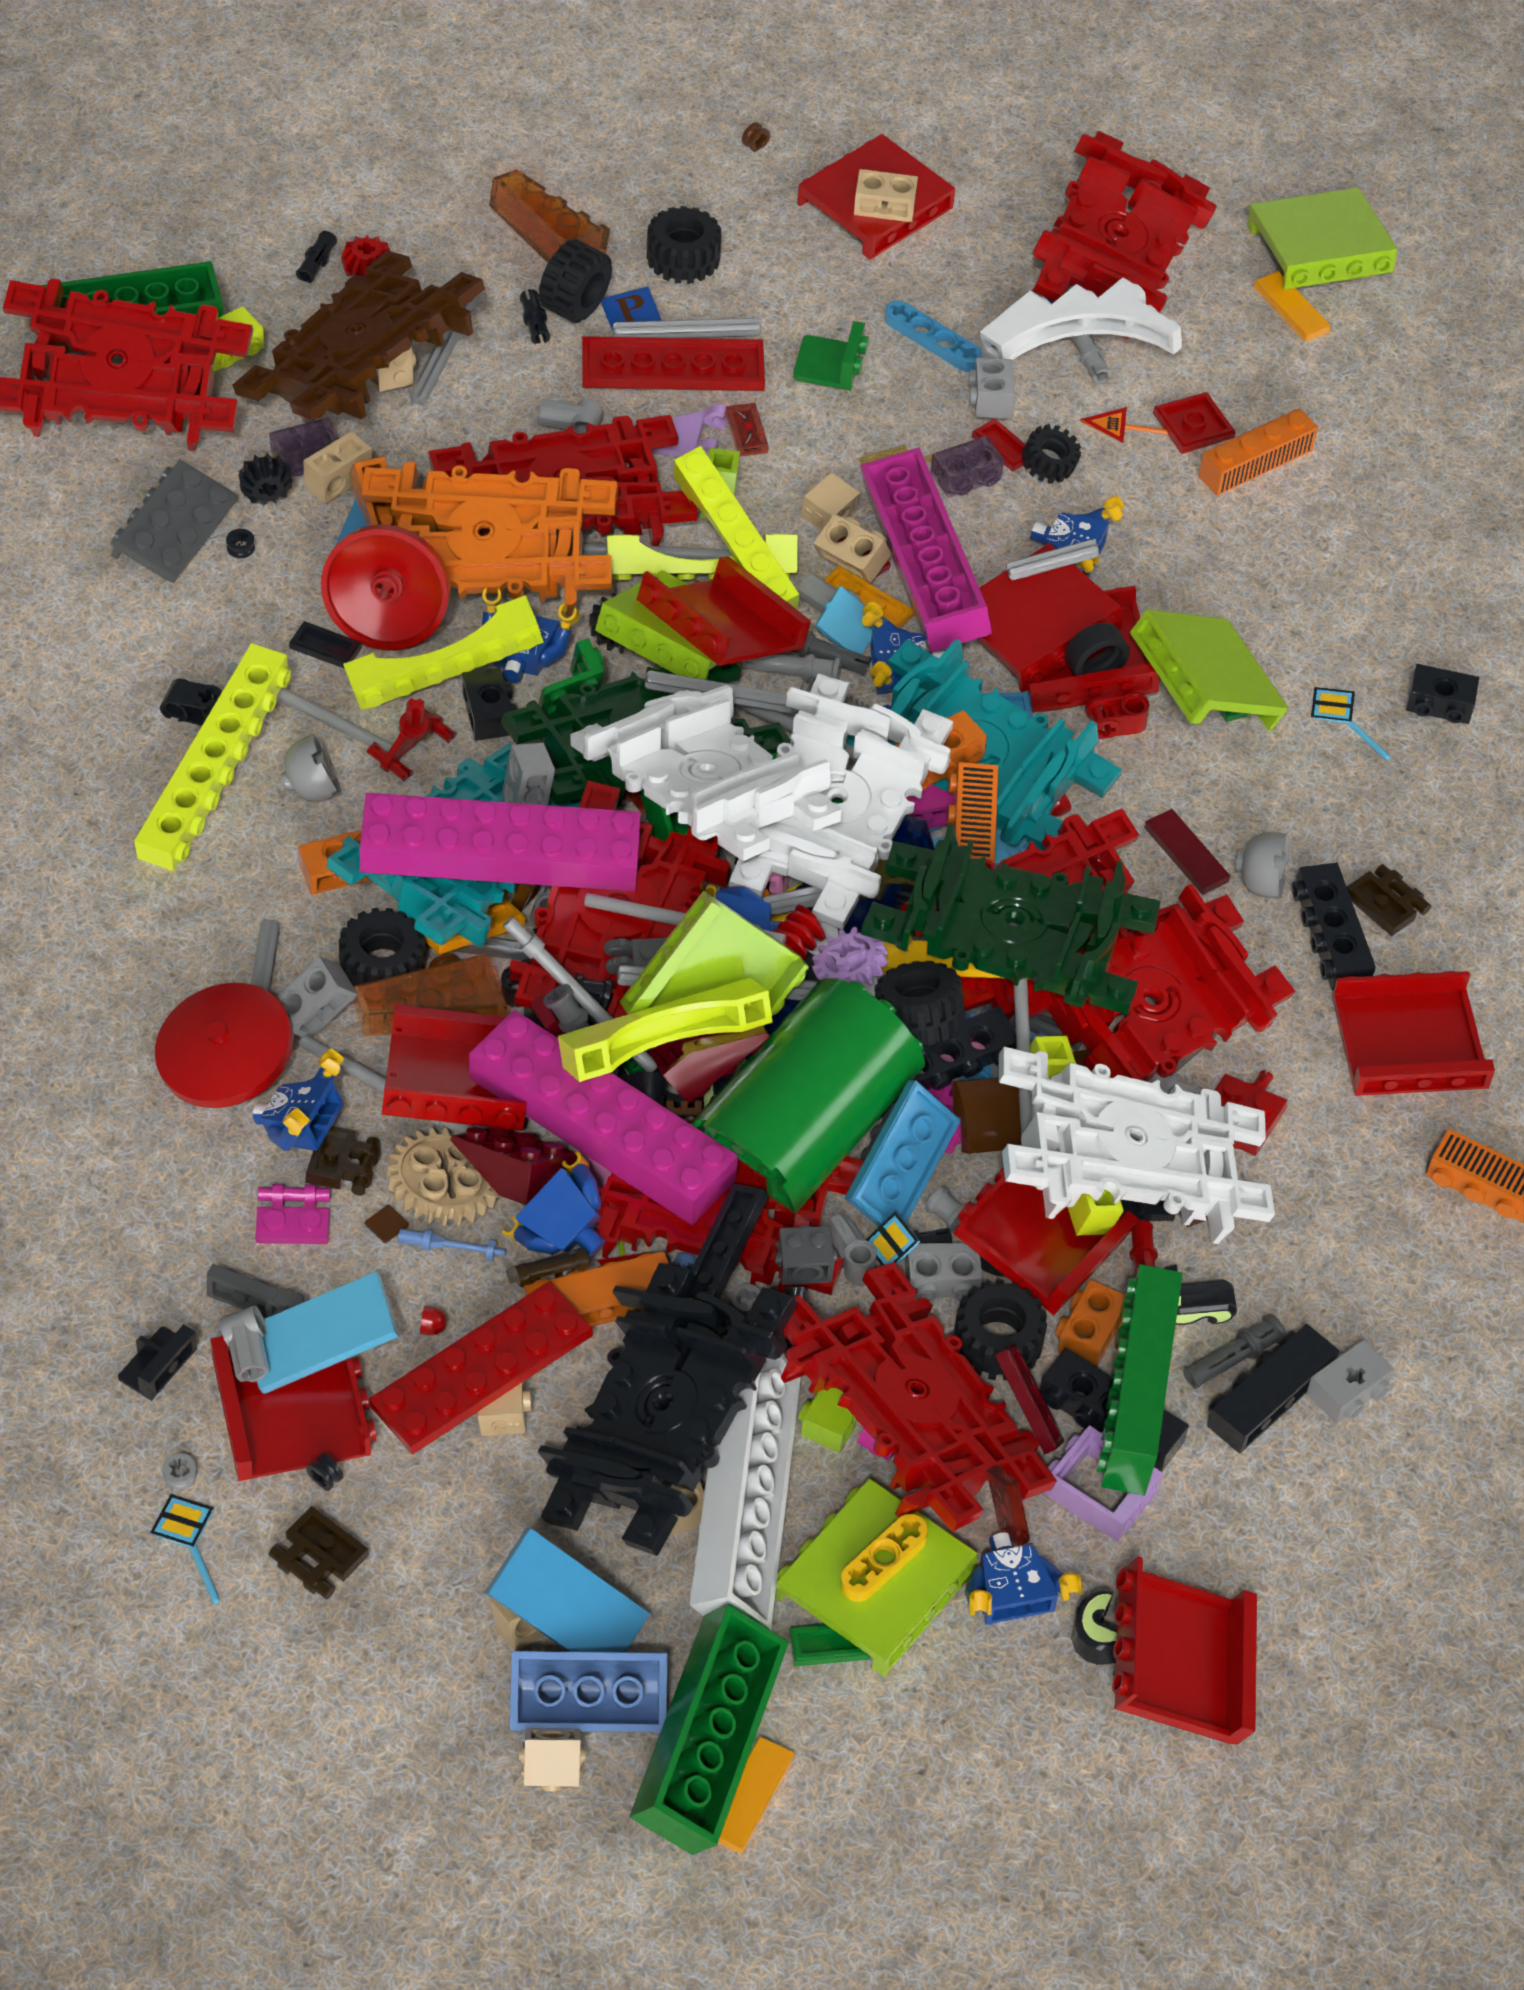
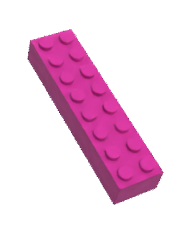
M920 447L860 465L866 494L882 534L887 539V546L892 553L891 556L930 652L948 648L955 639L964 643L991 635L992 630L987 605Z
M366 793L360 841V872L635 891L641 812Z
M513 1010L469 1053V1078L500 1099H515L527 1102L525 1112L527 1117L692 1226L736 1180L737 1154L613 1073L604 1074L582 1082L577 1081L563 1069L558 1038L516 1010Z

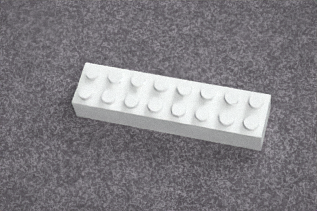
M784 1353L776 1360L766 1358V1362L755 1380L756 1391L744 1389L739 1393L738 1397L742 1398L747 1408L736 1414L720 1445L714 1447L720 1456V1460L715 1467L708 1468L697 1553L694 1560L693 1584L690 1591V1606L702 1616L729 1604L770 1631L801 1377L787 1383L781 1380L780 1377L788 1362Z

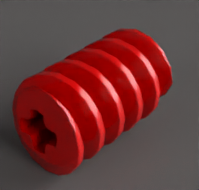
M797 905L795 911L790 912L786 916V920H782L777 925V929L772 930V932L786 934L785 945L799 954L803 960L808 957L806 949L813 951L817 947L815 940L822 942L826 938L816 916L802 905Z

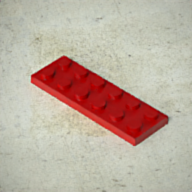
M582 336V388L764 391L763 339Z
M548 1281L368 1398L370 1407L413 1455L593 1336L592 1327Z

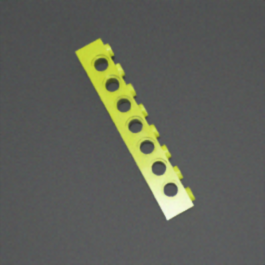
M254 643L250 644L135 838L137 859L171 871L176 869L180 861L184 862L190 852V844L194 837L201 835L208 813L216 809L224 786L230 785L236 765L239 761L245 759L250 741L253 736L257 737L259 735L264 717L267 712L273 711L278 693L281 688H286L290 681L291 670L288 668L286 654Z

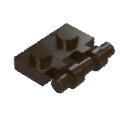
M1381 864L1375 870V874L1379 878L1369 871L1347 886L1352 902L1391 936L1413 922L1417 911L1425 915L1432 906L1424 899V894L1417 888L1412 889L1402 880L1403 876L1395 869L1390 870L1384 864Z
M331 1126L319 1149L312 1153L306 1171L305 1183L341 1189L343 1180H347L353 1183L351 1188L353 1194L363 1195L366 1188L372 1183L374 1176L372 1168L378 1163L381 1154L379 1139L369 1137L366 1143L356 1141L357 1131ZM350 1158L358 1159L359 1165L349 1163Z
M312 1506L286 1531V1539L293 1543V1545L286 1550L281 1545L275 1544L268 1554L278 1563L277 1567L285 1574L291 1572L303 1582V1587L312 1594L317 1592L325 1599H329L335 1591V1586L326 1580L331 1574H334L344 1582L369 1556L367 1547ZM306 1554L319 1563L313 1570L300 1561Z

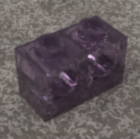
M329 417L269 433L272 457L280 455L283 462H287V465H289L291 476L303 475V460L339 439Z
M984 436L933 453L930 473L947 498L956 495L963 496L973 489L982 486L989 487L1002 479L1004 459L989 438Z

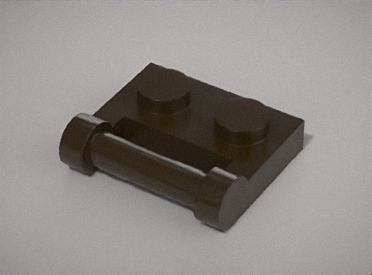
M582 1247L533 1262L515 1265L507 1269L506 1274L510 1284L517 1282L519 1287L524 1288L526 1285L541 1280V1277L554 1274L555 1278L566 1276L575 1271V1268L578 1271L589 1268L590 1264L587 1252Z

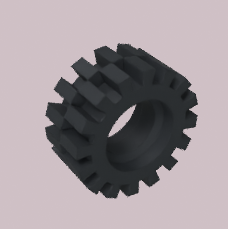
M1048 424L1043 429L1039 426L1035 431H1032L1022 450L1023 454L1021 457L1022 461H1025L1023 465L1025 469L1031 468L1029 472L1031 476L1038 474L1040 475L1039 481L1043 482L1044 478H1048V483L1053 484L1055 479L1060 483L1063 482L1064 478L1068 479L1081 457V452L1079 451L1081 446L1080 443L1075 444L1077 438L1074 435L1068 437L1070 431L1065 429L1064 432L1059 431L1060 426L1057 425L1051 429L1050 424ZM1042 449L1055 452L1061 459L1047 456Z

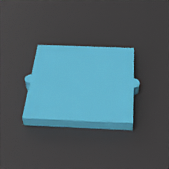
M839 586L830 601L823 605L824 611L814 627L837 646L863 654L867 645L871 644L874 624L871 627H866L862 624V617L865 615L862 609L865 605L842 586Z

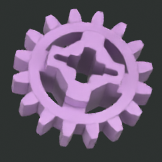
M853 927L849 934H846L843 929L839 930V937L837 938L828 936L829 944L827 946L819 945L817 948L820 954L814 955L812 958L815 963L812 968L819 981L824 978H836L849 983L854 980L860 984L866 983L870 986L874 984L873 976L883 975L880 967L888 965L885 957L888 955L883 941L861 935L857 927Z

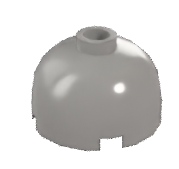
M311 734L292 744L284 758L286 771L281 773L287 790H295L300 798L315 802L324 801L341 794L338 777L333 782L330 778L333 776L331 769L333 764L320 739Z
M1264 832L1249 840L1244 852L1238 851L1236 871H1242L1243 882L1248 890L1266 898L1282 897L1287 876H1284L1285 866L1288 865L1289 835L1281 832Z

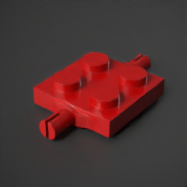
M1261 1070L1254 1083L1251 1084L1225 1073L1214 1090L1221 1096V1106L1224 1107L1227 1102L1265 1111L1266 1141L1287 1109L1288 1102L1287 1099L1266 1090L1273 1080V1075L1269 1071L1266 1074V1070ZM1234 1140L1233 1148L1256 1156L1265 1141L1259 1147Z

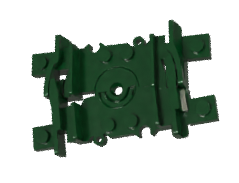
M736 663L722 666L717 665L709 670L707 680L721 683L734 682L740 679L742 670ZM647 667L646 674L650 670L674 674L665 668L654 669ZM631 672L628 678L601 685L599 691H595V687L591 684H582L579 687L578 694L572 693L559 697L556 709L549 718L537 702L533 700L528 702L526 707L503 713L501 724L516 745L539 738L544 743L555 768L550 797L554 804L582 799L587 781L620 788V797L616 807H621L625 792V781L612 774L610 755L595 762L593 760H586L581 752L571 746L570 734L596 723L601 727L608 726L640 712L648 701L673 694L647 690L644 685L645 679L639 678L635 672ZM731 718V724L743 727V735L747 737L753 735L754 742L770 754L776 753L777 747L781 743L790 744V738L779 722L750 728L744 718L735 720Z
M951 823L948 824L944 840H938L934 850L893 841L885 874L915 881L913 891L907 902L906 912L872 902L862 925L861 935L894 944L898 949L907 951L915 931H920L928 942L927 955L944 960L953 957L952 966L956 970L964 971L968 969L969 963H972L977 970L1010 979L1015 986L1019 985L1021 979H1031L1035 982L1034 992L1046 990L1063 995L1064 1002L1069 1005L1082 1007L1087 997H1090V1004L1128 1015L1139 982L1107 972L1115 951L1119 928L1124 927L1154 934L1161 901L1124 893L1126 879L1122 861H1117L1113 881H1106L1105 889L1101 890L1104 878L1090 875V866L1085 868L1082 883L1075 882L1068 885V876L1062 872L1054 873L1050 879L1043 874L1009 867L1004 861L1001 862L1000 868L990 869L985 865L986 857L978 860L971 859L974 840H969L967 847L958 846L954 831L955 824ZM1008 923H1015L1018 926H1013ZM1084 948H1086V952L1084 955L1079 954Z

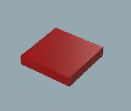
M1208 392L1154 406L1153 415L1163 429L1167 430L1168 436L1181 454L1235 438L1236 431Z

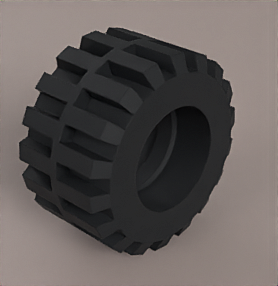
M680 206V208H668V211L662 210L658 213V217L654 216L651 219V224L648 225L646 258L649 267L654 268V273L657 276L663 274L664 280L669 281L670 278H673L675 283L680 284L681 280H687V284L694 283L696 278L702 281L705 280V275L710 277L714 274V269H718L720 261L722 234L718 221L714 217H710L708 212H701L699 208L695 207L690 209L687 206Z
M578 239L567 241L554 253L544 270L539 286V301H541V305L573 323H580L588 318L599 306L607 292L612 274L611 258Z
M373 908L371 913L362 911L357 914L358 919L351 918L347 921V927H343L340 932L339 962L358 994L364 991V998L372 999L373 995H378L379 1001H386V995H392L393 999L401 997V991L408 994L413 991V984L419 985L421 975L425 973V938L422 933L414 929L416 920L413 917L407 919L406 913L402 911L394 913L392 908H386L385 911ZM380 949L396 952L388 957L369 955L370 952Z
M934 961L903 963L898 965L897 968H891L886 971V975L881 976L878 979V984L875 985V998L888 1001L895 1008V1015L922 1045L928 1044L929 1046L936 1044L935 1042H943L949 1039V1035H955L959 1031V1027H962L965 1022L961 978L953 968H947L946 964H936Z
M996 1280L995 1285H991L989 1281L981 1283L980 1290L973 1287L969 1290L968 1297L963 1296L957 1309L953 1335L959 1337L963 1342L959 1354L966 1357L969 1363L974 1366V1370L979 1376H981L982 1372L989 1373L988 1379L996 1380L997 1375H1003V1381L1007 1380L995 1356L1003 1348L1013 1343L1017 1344L1030 1370L1036 1365V1361L1040 1359L1047 1329L1046 1310L1041 1309L1042 1302L1039 1298L1032 1299V1291L1027 1288L1023 1291L1020 1290L1017 1283L1012 1282L1011 1286L1004 1285V1280ZM993 1322L1004 1323L1011 1326L1017 1334L1009 1337H999L987 1332L983 1326Z

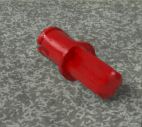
M1139 1220L1131 1230L1133 1249L1130 1251L1129 1256L1134 1261L1135 1278L1139 1264L1155 1267V1260L1158 1258V1251L1154 1248L1153 1224L1146 1220Z

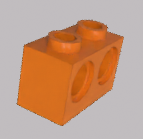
M1091 1279L1084 1292L1078 1289L1070 1305V1309L1073 1310L1069 1318L1063 1316L1057 1327L1055 1336L1060 1338L1057 1351L1063 1353L1067 1348L1098 1367L1121 1324L1122 1319H1119L1125 1294ZM1092 1308H1098L1102 1311H1096ZM1077 1335H1084L1088 1338H1081Z

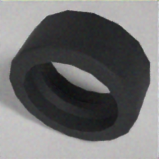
M1097 623L1083 629L1074 636L1065 650V660L1075 676L1117 669L1125 665L1129 657L1130 647L1115 625ZM1108 646L1103 653L1099 654L1095 658L1087 660L1091 654H1093L1101 648Z

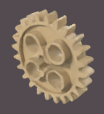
M430 1127L428 1136H424L420 1131L415 1132L414 1140L405 1136L403 1146L396 1144L394 1154H390L386 1179H389L388 1190L394 1191L393 1200H404L403 1211L414 1208V1218L417 1219L422 1214L428 1215V1224H431L435 1218H440L442 1226H446L448 1219H453L455 1224L460 1226L462 1217H465L471 1223L474 1222L476 1213L484 1217L487 1207L493 1208L495 1200L499 1198V1195L450 1141L451 1135H449L447 1127L443 1128L442 1134H437Z

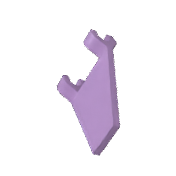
M715 404L702 411L672 418L678 434V445L651 449L652 454L682 456L701 446L708 456L709 448H717V440L709 438L699 442L703 424L725 430L727 425V418L724 417L726 406Z

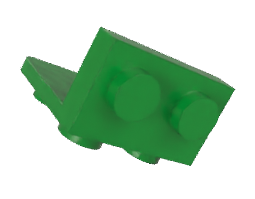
M853 321L848 342L805 335L794 367L793 378L797 381L851 391L855 375L861 374L863 357L860 356L867 352L869 336H864L865 323Z
M589 638L576 642L570 666L573 677L548 685L542 689L538 705L549 717L555 711L559 697L572 693L578 694L579 687L582 684H591L595 687V691H599L605 672L602 667L603 658L597 647L593 648Z

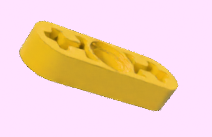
M915 1514L901 1516L843 1569L841 1574V1590L844 1596L852 1601L867 1600L919 1553L927 1542L928 1526L925 1520ZM904 1529L908 1532H912L914 1529L917 1530V1538L912 1535L908 1536L902 1542L901 1549L899 1543L903 1540ZM886 1550L895 1556V1560L891 1564L881 1565L875 1561L874 1555L879 1551ZM868 1566L870 1572L865 1577V1586L859 1583L852 1586V1577L856 1580L861 1579L866 1574Z

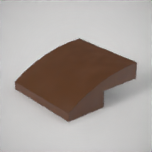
M999 1077L953 1081L954 1114L957 1117H961L962 1153L1003 1151L1007 1144H1021L1019 1087L999 1083Z

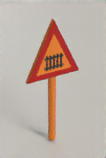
M1127 407L1080 419L1084 424L1122 443L1124 441L1125 429L1168 435L1166 429L1125 424Z

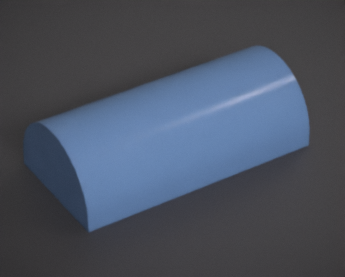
M511 1651L510 1731H525V1728L580 1729L583 1732H661L667 1716V1653Z

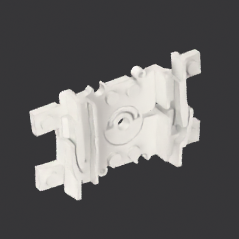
M817 674L810 692L790 687L787 692L786 706L797 709L799 712L794 717L790 744L781 743L777 747L776 758L796 752L800 756L799 765L801 767L821 760L828 761L830 763L831 787L820 793L830 801L835 797L843 800V803H834L842 810L841 821L812 831L795 816H791L759 828V831L770 837V849L745 861L738 859L729 880V887L743 885L762 897L772 872L790 876L823 890L812 909V913L818 920L839 929H844L859 901V895L875 898L880 891L881 876L874 873L878 866L879 858L888 860L893 843L891 840L905 815L914 812L915 803L908 801L906 797L916 796L919 799L922 797L921 785L928 774V770L938 774L946 772L950 764V749L944 746V743L952 730L953 721L923 709L915 724H912L899 714L878 704H873L871 709L843 703L849 690V683ZM848 734L855 736L853 758L858 759L852 771L847 770L849 754L844 750ZM888 739L900 743L899 747L888 743Z
M724 685L704 693L700 691L690 692L689 690L678 691L673 695L648 701L640 712L608 726L601 727L596 723L570 734L571 746L581 752L586 760H593L595 762L610 755L612 774L625 781V789L628 792L634 793L644 789V795L666 809V815L678 812V823L690 825L693 836L700 840H707L717 836L718 845L742 861L770 849V837L758 830L761 827L791 816H795L812 831L841 821L842 810L820 793L831 787L830 763L826 760H821L801 767L799 765L800 756L796 752L773 759L770 753L754 742L753 735L747 737L743 735V727L731 724L734 706L733 689L729 685Z
M1003 1047L999 1053V1083L1031 1090V1122L1021 1136L1022 1146L1007 1144L1002 1151L1005 1182L1036 1186L1037 1189L1043 1190L1046 1218L1053 1219L1065 1207L1072 1208L1082 1193L1090 1194L1098 1201L1104 1190H1108L1113 1195L1115 1204L1120 1200L1155 1205L1160 1200L1165 1201L1163 1206L1169 1214H1178L1181 1210L1183 1225H1190L1193 1219L1207 1221V1215L1211 1243L1219 1244L1221 1240L1233 1231L1235 1227L1233 1217L1270 1222L1274 1217L1275 1210L1271 1185L1238 1180L1233 1148L1234 1140L1259 1147L1266 1139L1265 1111L1227 1102L1223 1107L1221 1106L1220 1094L1210 1089L1204 1088L1199 1094L1183 1091L1179 1085L1175 1084L1170 1093L1167 1094L1161 1090L1160 1080L1150 1083L1121 1075L1110 1078V1069L1104 1064H1097L1090 1071L1085 1066L1069 1063L1061 1073L1049 1079L1047 1052L1038 1051L1033 1054ZM1130 1135L1135 1136L1139 1141L1132 1139Z

